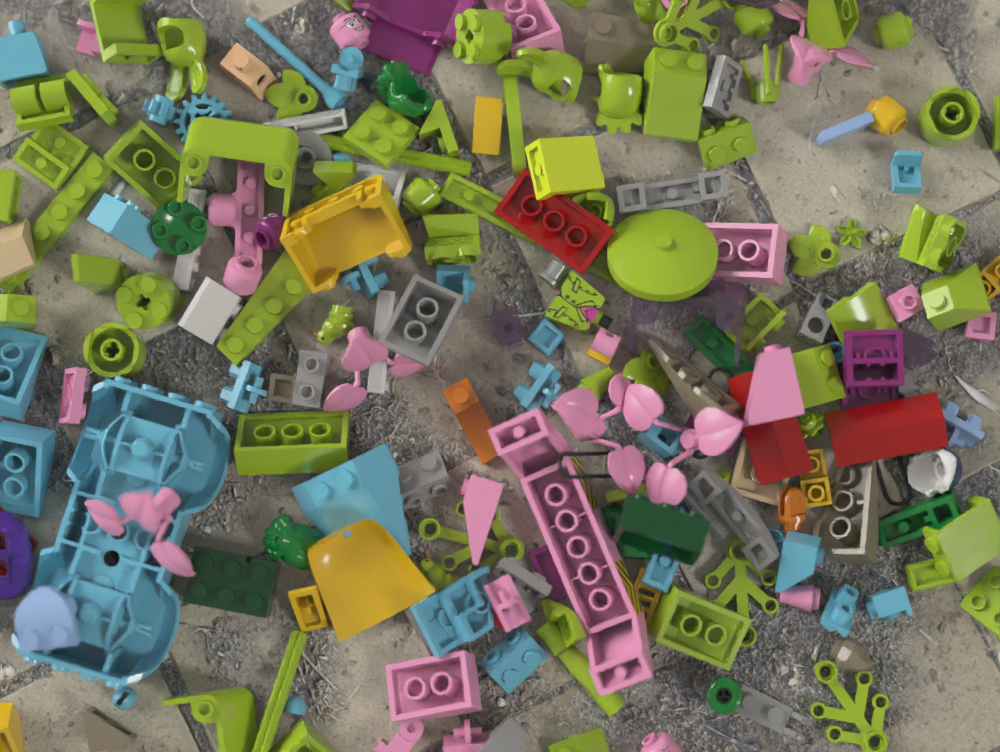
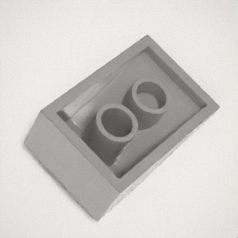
M414 274L378 341L385 344L389 350L425 367H429L461 314L465 296Z

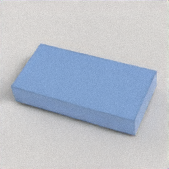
M866 112L821 131L815 139L818 147L820 148L868 128L874 122L871 112Z

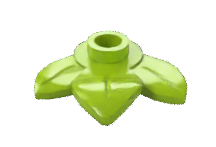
M283 70V83L273 84L264 92L267 100L274 106L279 107L276 121L302 116L304 112L312 111L318 104L316 90L306 85L303 75L295 70ZM303 93L308 96L306 104L300 101V96Z
M813 224L809 235H797L788 240L789 248L798 257V260L792 267V272L796 275L814 276L821 269L834 268L841 259L838 246L832 243L830 232L823 226ZM824 251H830L832 253L829 259H823L821 257Z
M651 348L641 351L637 358L628 360L623 371L624 378L635 380V384L646 385L654 389L660 396L667 394L669 377Z

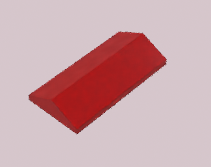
M526 168L493 211L494 214L582 275L597 259L615 229L564 194L553 195L546 200H537L531 173Z
M753 371L726 379L732 398L743 406L737 413L738 419L742 422ZM797 416L744 427L743 424V435L759 486L814 470Z
M937 392L825 413L836 468L949 447L945 419Z

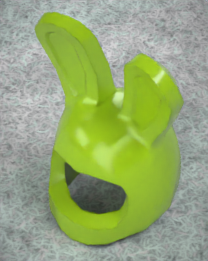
M161 18L156 25L157 34L161 42L163 54L171 65L165 97L173 100L175 103L180 101L186 92L188 71L191 76V90L193 93L201 94L207 86L208 73L203 62L207 49L206 32L202 22L197 19Z
M535 47L521 48L516 51L517 59L504 60L495 68L498 75H520L530 78L534 87L539 91L548 94L555 101L563 104H571L575 100L583 72L580 61L569 53L556 49L542 51ZM563 80L568 82V89L562 95L561 86Z

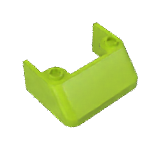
M207 116L194 119L189 126L181 156L177 202H184L188 198L192 176H200L205 173L209 167L210 156L265 163L264 176L266 181L273 187L285 189L282 216L288 217L293 210L300 139L297 132L287 127Z
M237 686L175 695L162 700V706L191 703L192 715L198 722H216L220 752H252L259 732L255 695L248 687Z

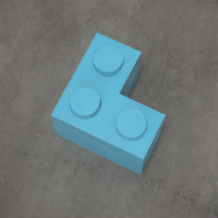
M104 193L87 218V221L152 260L160 248L154 241L151 233L153 216L151 214H148L147 217L140 214L141 207L117 193L115 197Z

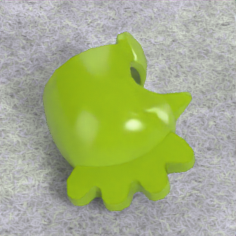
M608 63L599 64L598 73L602 82V93L600 96L589 95V98L597 104L600 111L596 124L600 127L607 125V131L610 134H617L619 128L624 133H630L633 131V124L642 125L644 123L643 115L638 111L643 95L642 76L614 72Z

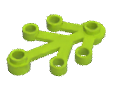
M670 0L671 4L666 17L658 21L654 27V41L663 47L675 43L681 46L683 51L696 53L700 47L698 38L684 36L680 34V31L687 27L702 34L704 40L717 41L720 36L719 27L705 24L699 20L720 7L735 9L741 0H709L699 7L700 0H688L683 15L678 19L680 7L686 0Z
M461 501L456 505V513L458 516L462 517L466 523L465 515H462L459 512V506L463 504V501ZM497 510L495 511L496 519L492 521L491 527L498 541L487 538L484 549L496 553L479 562L481 568L487 565L489 568H492L497 561L504 557H513L520 561L524 555L523 543L516 537L508 536L499 521ZM426 518L420 523L419 534L426 540H434L440 537L469 545L453 555H446L441 562L444 570L453 571L457 568L458 564L471 557L468 533L442 527L433 518ZM427 524L435 526V532L431 535L425 531ZM507 545L515 546L516 552L514 555L510 556L505 553ZM447 558H453L455 560V566L453 568H447L445 566V560ZM473 563L470 564V566H469V568H468L469 574L472 573V572H471L472 566H473V565H476V564H473Z
M739 537L731 539L725 547L726 558L713 572L705 575L704 583L710 589L718 588L722 582L721 578L733 566L735 577L719 596L712 601L725 606L736 594L737 612L749 618L748 594H750L761 604V608L765 613H776L779 609L778 601L766 595L746 577V565L759 575L760 582L765 586L774 585L777 581V574L766 567L759 572L744 553L737 557L734 554V548L736 546L744 548L746 545ZM767 572L773 575V580L770 583H766L763 579L764 574ZM711 575H715L718 579L717 584L714 586L708 583V578ZM772 600L775 604L774 609L768 611L765 607L766 602ZM750 625L747 630L749 637L742 641L740 645L742 647L752 646L757 639L756 630Z
M828 660L817 662L814 666L815 677L819 681L827 683L845 710L828 707L819 701H815L809 706L810 715L815 719L829 718L854 723L861 732L843 731L837 725H830L825 730L826 738L833 743L843 741L858 744L864 752H885L889 741L882 728L885 709L889 706L888 697L882 693H875L870 700L874 708L871 726L864 718L868 690L873 682L872 674L869 671L855 673L854 680L857 688L853 702L837 679V666ZM827 666L829 668L827 676L820 674L821 667ZM866 673L868 681L862 684L859 681V677L861 674ZM878 697L884 698V704L881 707H877L875 703ZM817 705L823 708V712L820 715H815L813 712L814 707ZM832 729H838L839 735L835 739L830 737ZM872 736L878 738V743L875 746H870L869 739Z

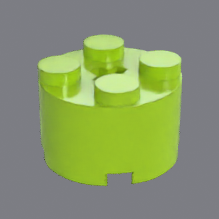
M472 8L457 14L455 17L457 41L453 47L454 56L469 65L497 66L502 62L500 60L503 55L509 54L512 42L510 23H505L503 18L506 14L501 10Z
M957 86L942 87L935 91L917 113L919 131L933 147L955 146L975 130L980 118V105L976 97L968 90H962L957 88Z
M148 272L132 276L116 291L118 312L132 329L150 330L168 324L177 315L176 313L181 304V294L177 284L171 278L158 272Z
M108 322L100 325L87 336L84 343V358L90 368L98 375L114 380L115 376L129 379L138 375L146 360V346L143 338L133 329L120 323ZM120 349L119 354L111 355L112 350Z

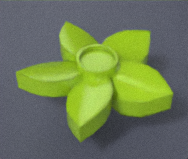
M854 218L848 222L847 227L843 225L835 227L836 231L843 235L839 241V247L850 243L855 249L859 250L861 248L860 238L868 230L862 227L857 228Z

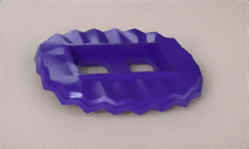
M0 511V534H3L6 540V548H0V560L5 561L7 564V575H0V600H14L25 595L27 589L32 584V562L34 559L31 553L32 544L29 541V530L24 527L22 519L14 517L10 512Z

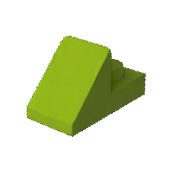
M439 99L434 103L420 130L419 138L422 141L441 134L440 137H437L441 152H447L448 157L455 158L460 156L459 149L442 100Z
M315 161L313 173L321 180L311 190L310 204L341 191L356 177L357 164L353 161Z
M601 726L548 744L550 752H609Z

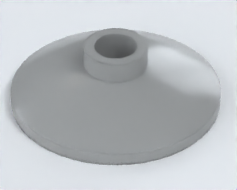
M306 130L297 131L300 145L295 183L299 185H313L321 180L313 173L314 162L332 161L331 149L325 139L319 134ZM305 152L311 154L312 160L310 162L304 160Z

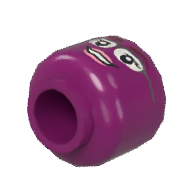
M273 211L256 222L254 239L262 249L274 252L284 247L280 237L287 217L282 216V212Z

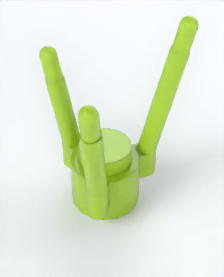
M783 43L779 45L774 83L773 80H770L768 44L763 45L764 80L758 81L757 87L753 83L746 61L744 59L740 61L750 90V99H756V105H770L778 102L784 56Z

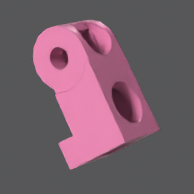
M423 720L402 721L399 731L388 743L382 738L374 750L376 752H409L423 734Z

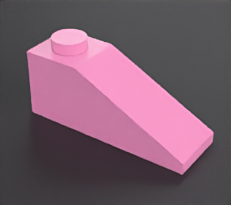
M471 474L470 480L464 479L460 494L464 495L463 504L472 563L479 565L504 484Z

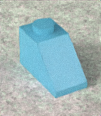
M788 530L783 542L775 592L781 593L812 575L817 564L822 565L825 549L820 548L821 537Z

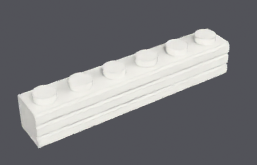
M345 107L262 123L291 128L296 132L306 130L317 134L348 129Z
M190 188L188 202L195 205L202 212L206 221H208V213L206 211L210 194L205 190ZM202 246L189 254L177 255L173 281L182 292L191 293L192 289H195L196 279H194L195 272L199 270V262L197 260L198 256H201Z
M379 290L373 332L374 340L378 341L395 311V306L399 303V296H396L395 291ZM389 350L387 356L392 357L393 351ZM385 360L370 366L367 385L368 393L385 395V391H389L390 381H387V374H391L389 371L391 365Z

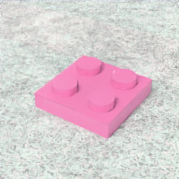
M73 367L65 369L58 416L59 424H80V419L85 418L86 403H83L84 392L88 391L90 385V376L86 375L87 368Z

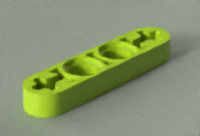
M503 75L513 178H517L525 168L527 169L517 76Z

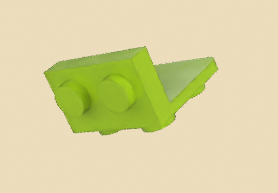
M993 566L961 601V607L965 612L992 631L999 643L1000 567Z

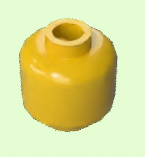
M884 96L880 99L875 98L866 108V111L871 112L874 119L870 127L881 136L897 135L908 121L906 118V108L891 96Z

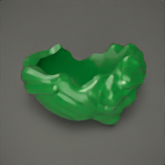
M391 61L384 64L382 73L375 79L377 91L383 102L388 104L395 113L402 116L416 118L430 112L434 105L430 92L426 89L421 90L418 87L417 81L411 75V68L404 61Z
M281 514L278 518H274L271 521L269 527L265 528V537L263 538L264 551L272 561L280 558L284 563L299 570H309L311 567L308 560V549L325 538V536L319 530L307 525L292 524L287 514Z

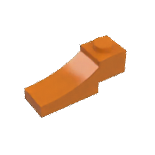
M465 377L443 389V394L482 464L484 465L498 457L488 432L489 429L494 427L468 379Z

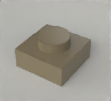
M271 373L267 400L292 404L296 376Z

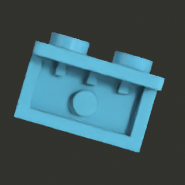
M520 625L509 631L506 637L494 649L487 652L480 663L487 673L510 694L549 657V654Z

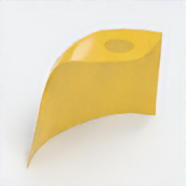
M363 519L332 533L308 549L309 564L333 624L338 642L386 620L436 591L391 534L381 524L372 519ZM347 532H352V535L349 537L343 536Z

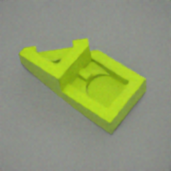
M551 599L540 601L547 623L558 622L567 648L578 645L587 637L573 610Z

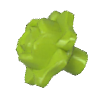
M817 411L812 413L805 412V414L798 417L804 439L808 436L812 437V439H817L822 434L819 429L824 427L823 421L825 417L819 415Z

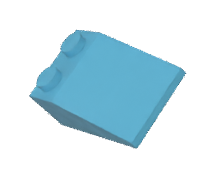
M0 327L1 416L23 421L34 393L48 343V336L17 328Z
M6 420L0 422V507L5 511L37 518L41 516L54 459L56 430Z

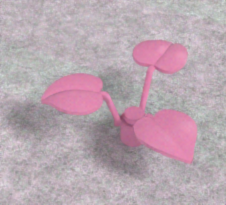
M767 0L766 3H769L778 13L790 19L798 20L800 23L799 36L792 35L790 37V43L795 51L792 59L794 64L787 76L791 82L800 86H807L813 72L818 73L820 67L825 62L832 61L833 56H838L847 63L869 67L873 70L874 65L868 58L852 46L845 45L844 48H834L828 51L824 47L804 38L808 10L803 6L789 0Z
M367 327L354 328L347 335L350 345L343 356L342 366L347 371H354L355 382L353 385L350 383L341 384L332 390L326 397L322 409L323 411H343L360 405L367 396L366 389L359 387L361 384L360 370L382 360L392 365L389 371L391 375L398 377L415 374L425 366L400 354H396L394 359L387 356L389 351L387 346L382 342L372 339Z
M622 372L616 374L608 386L609 397L617 405L615 409L599 416L596 413L598 399L587 388H576L564 393L552 404V407L561 415L578 441L592 440L593 444H602L616 449L608 454V469L621 490L627 495L632 496L636 493L645 474V461L642 454L633 445H627L622 448L618 443L600 438L605 432L604 419L617 414L620 410L624 415L623 406L626 389L629 385L635 384V380L624 378Z
M631 384L626 389L623 406L624 417L633 429L645 431L654 423L660 427L682 432L680 442L686 451L671 460L668 466L661 462L654 463L646 476V489L651 502L659 505L661 503H668L677 506L686 495L687 481L679 469L673 468L674 465L687 456L693 455L696 450H701L703 454L708 456L723 453L735 441L744 423L715 407L705 408L699 412L695 419V428L689 429L686 426L681 427L662 422L657 417L663 413L664 405L661 397L654 389L643 384Z
M164 487L154 498L151 491L124 494L120 498V504L127 514L126 517H118L116 510L102 501H85L84 504L92 519L108 534L120 536L124 532L122 524L127 523L131 519L137 521L138 524L151 533L159 532L156 537L157 543H153L150 546L152 554L159 564L174 574L188 577L195 576L196 573L192 570L190 561L185 553L175 544L163 540L167 525L173 519L170 514L181 503L180 497L172 489Z

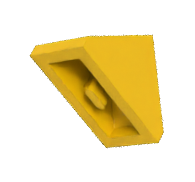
M317 585L288 591V596L301 632L329 627L325 604Z

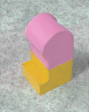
M600 328L586 356L609 366L621 343L622 337L604 328Z

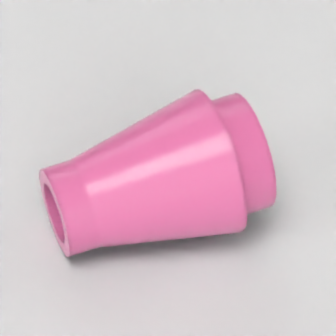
M814 584L791 586L780 593L779 602L808 612L818 610L821 588L814 587Z

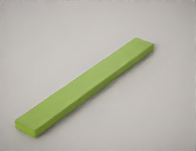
M450 172L439 194L441 199L471 214L478 213L479 218L547 251L493 213L503 199L502 197ZM603 249L586 272L626 291L611 275L607 264V250Z

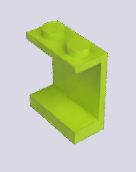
M89 0L103 63L150 65L164 55L161 45L148 44L140 6L149 0Z
M974 494L965 499L969 510L940 530L927 526L921 529L925 537L924 543L934 556L936 561L935 567L939 574L957 582L1000 554V521L990 499Z

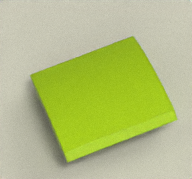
M58 124L37 128L31 138L26 137L12 160L57 191L81 165L92 147Z
M868 282L851 297L841 298L825 311L840 343L843 345L844 331L898 329L876 282Z

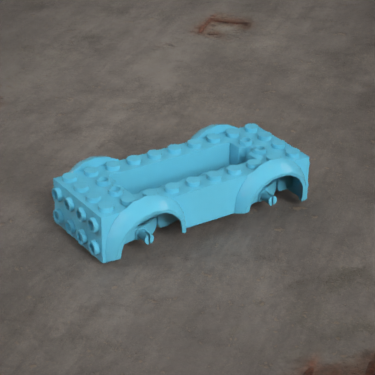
M115 376L114 381L105 378L104 382L93 387L87 417L73 458L66 472L75 483L54 547L41 550L37 570L30 589L31 592L39 587L53 586L59 588V591L68 598L72 597L78 608L75 617L80 642L77 646L20 652L16 630L12 636V641L17 649L16 653L24 655L25 661L34 664H41L44 661L52 664L51 669L68 673V670L79 672L78 677L89 681H95L96 678L106 681V686L115 689H122L123 686L129 687V685L139 682V679L150 675L161 665L177 633L181 612L180 600L175 591L169 586L173 573L159 564L150 548L153 543H157L156 537L159 532L151 533L138 524L137 521L131 519L124 524L127 529L125 537L119 540L114 535L102 530L95 523L84 504L85 501H102L112 506L116 510L118 517H126L127 514L120 504V498L124 494L151 491L154 498L164 487L170 488L180 497L181 503L170 514L173 519L167 525L163 540L171 542L181 549L191 515L204 510L216 498L224 483L231 458V438L221 423L223 414L216 412V406L196 400L195 405L190 404V398L169 392L168 397L163 396L165 391L142 384L141 389L137 388L139 383L119 376ZM109 550H115L120 556L119 563L114 567H109L104 562V555Z

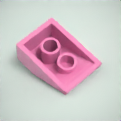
M482 0L485 9L503 11L506 16H503L505 23H510L512 42L509 54L506 55L508 60L517 59L516 51L524 47H535L542 51L554 49L564 51L562 31L544 0Z
M703 222L714 235L718 246L717 267L712 279L752 285L782 286L788 232L779 224Z
M466 650L446 653L441 657L431 656L385 666L392 722L456 716L482 711L476 658L474 654Z

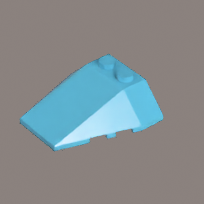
M387 443L291 488L304 515L325 537L363 519H372L381 524L391 534L407 556L412 554L407 520L404 519L402 503H404L403 494H401L399 486V467ZM347 532L343 536L349 537L352 535V532Z

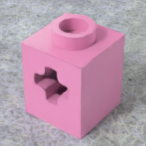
M913 284L906 286L885 299L896 324L924 309L923 301Z

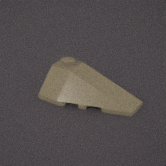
M592 12L582 74L599 76L598 65L605 63L611 65L614 72L642 73L644 71V61L654 47L683 50L681 46L675 43L667 47L656 44L653 38L654 25L621 16Z
M661 337L648 340V345L695 419L700 411L709 407L719 408L732 417L737 415L743 406Z
M875 460L839 467L835 476L836 483L831 492L832 504L825 506L820 520L817 519L813 529V536L822 538L820 548L825 549V559L846 564L877 563L879 535Z

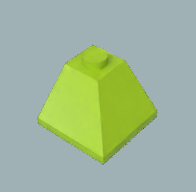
M977 263L970 264L923 284L921 297L926 315L938 331L992 312Z

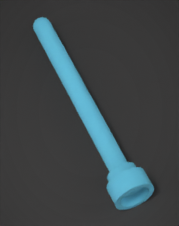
M254 17L246 19V25L323 94L325 104L332 110L339 109L344 104L348 95L343 90L333 88L334 86L330 87Z

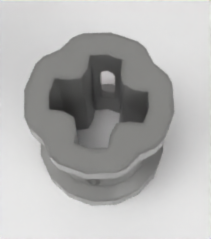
M553 255L551 264L544 272H540L538 276L550 287L558 290L560 281L573 268Z

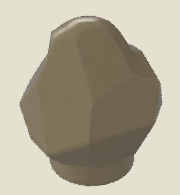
M839 636L829 655L836 660L837 667L843 671H866L872 664L871 659L866 656V650L861 643L850 637L845 640Z

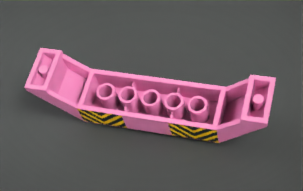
M540 407L489 429L488 432L498 456L504 459L522 484L571 603L585 631L590 662L589 672L600 697L652 677L654 674L644 610L617 546L612 541L613 537L588 479L565 478L558 468L557 461L559 455L563 452L575 451ZM565 456L562 458V466L567 474L586 475L578 456Z

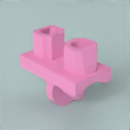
M509 574L483 586L506 633L532 620Z
M464 719V728H454V734L443 735V752H476L490 738L491 732H482V727H471L470 719Z

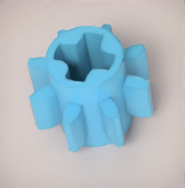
M155 94L152 100L146 98L142 109L147 114V122L163 128L166 127L168 122L174 124V119H176L178 114L176 108L173 107L174 101Z

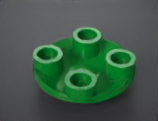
M172 200L163 204L157 209L151 221V233L154 241L162 250L173 255H186L198 249L203 243L207 232V221L204 215L195 205L187 201L177 202V200Z

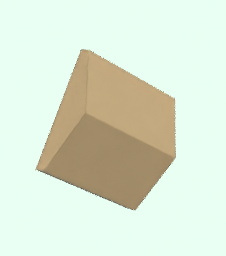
M27 218L0 229L1 282L37 266L30 222Z
M742 438L730 485L745 498L778 506L779 494L787 487L789 478L759 486L745 438Z

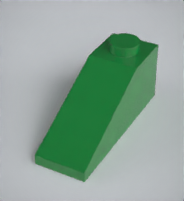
M956 488L942 495L925 498L878 520V535L883 549L923 536L924 534L921 529L925 526L940 530L964 514L966 510Z

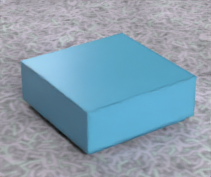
M544 318L527 340L549 357L566 334Z

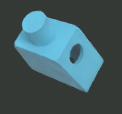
M14 20L9 22L10 35L0 37V85L4 88L14 87L15 82L54 75L41 38L35 32H26L24 21Z

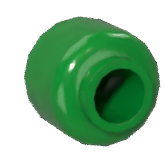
M727 677L717 678L707 687V703L716 713L730 714L741 705L742 690L733 679ZM725 690L729 692L730 696L725 695ZM725 697V698H727L728 700H727V701H722L721 699Z

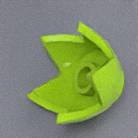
M588 191L571 199L611 227L615 216L614 203L608 195L601 192Z

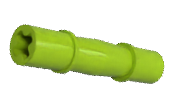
M546 621L535 631L553 652V655H557L570 673L589 691V697L591 696L609 717L624 706L626 702L617 691L600 697L589 672V659L576 646L566 647L560 627L556 622L548 624Z

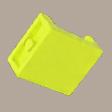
M593 135L542 138L525 147L537 200H546L557 194L598 192L606 188L604 174L599 162L598 148L595 145Z

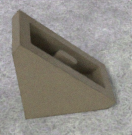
M94 706L86 708L82 713L90 752L129 745L138 738V735Z

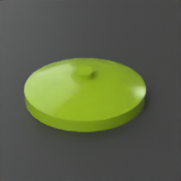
M648 209L632 214L616 226L614 233L608 240L607 264L614 280L629 293L650 301H677L698 293L710 282L717 267L718 246L710 229L696 217L674 209Z

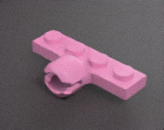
M237 160L236 192L232 194L212 193L210 195L208 221L212 226L233 228L235 231L234 256L250 255L262 267L263 249L254 239V227L256 222L264 217L265 163Z

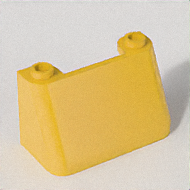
M380 174L367 178L292 213L286 218L280 241L313 294L321 290L328 291L336 285L340 272L385 252L390 258L400 259L412 250V241L389 187Z

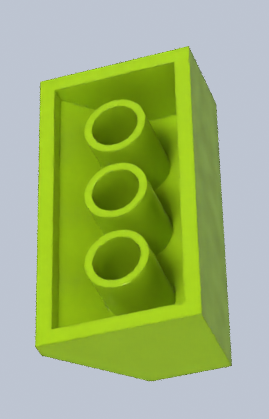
M349 410L239 414L234 446L238 476L323 473L350 461Z

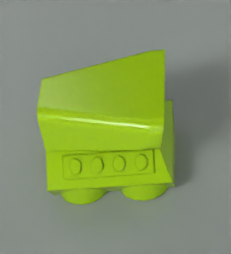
M915 203L898 257L946 274L953 264L956 249L964 238L967 223L946 213L937 216L930 210Z
M478 213L422 215L429 236V240L424 247L427 266L482 262Z

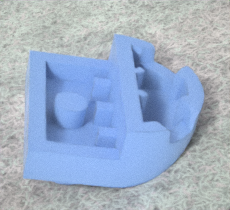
M43 586L34 589L24 598L18 606L14 618L20 652L77 646L79 644L80 637L75 617L78 608L72 597L68 598L57 587Z

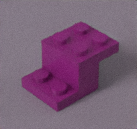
M902 329L844 331L845 360L838 363V372L843 382L846 397L840 399V410L897 399V388L905 385Z

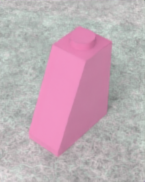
M780 344L764 347V352L757 355L743 419L744 427L805 414L790 347L781 349Z

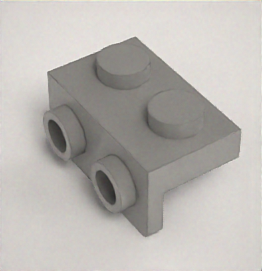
M439 450L398 466L400 492L403 494L404 503H402L403 509L417 507L424 501L443 496L448 491L454 489Z
M504 557L497 561L488 575L489 584L509 574L529 614L532 613L538 600L547 597L553 587L546 583L547 580L544 576L524 569L523 564L513 557Z

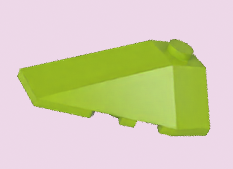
M808 0L807 38L812 43L820 45L825 49L844 48L861 20L856 0Z

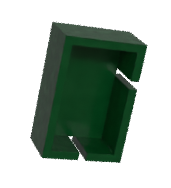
M628 495L620 511L612 541L662 557L664 556L667 544H670L672 547L668 559L693 566L702 554L711 521L704 519V516L697 512L689 511L685 513L678 511L677 507L672 504L661 503L659 505L650 502V499L643 495Z
M194 546L191 566L196 574L195 576L188 577L183 602L262 618L271 616L281 567L280 561L259 557L252 558L249 555Z

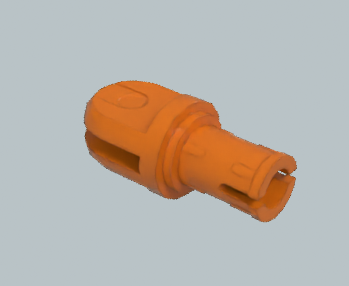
M788 486L784 488L778 497V520L783 523L784 538L788 530L801 533V523L806 520L805 495L797 487Z

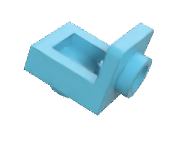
M895 151L890 165L892 193L920 195L922 189L920 164L923 158L921 151Z
M437 264L436 284L458 294H463L465 296L464 303H468L469 293L475 292V277H470V266Z

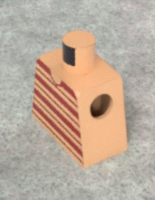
M238 43L232 47L220 62V68L223 73L261 102L266 97L264 94L265 90L278 82L266 64ZM263 76V80L257 85L259 78Z

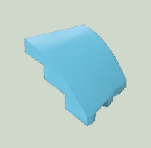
M488 565L454 581L409 607L434 657H441L459 644L472 642L494 628L493 613L491 612L492 603L483 587L488 584V575L490 574Z

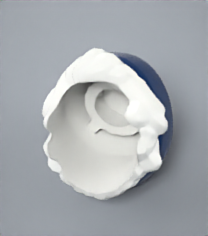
M947 448L923 451L910 457L907 471L908 482L914 489L924 493L929 498L951 491L961 479L963 471L961 460L955 452Z

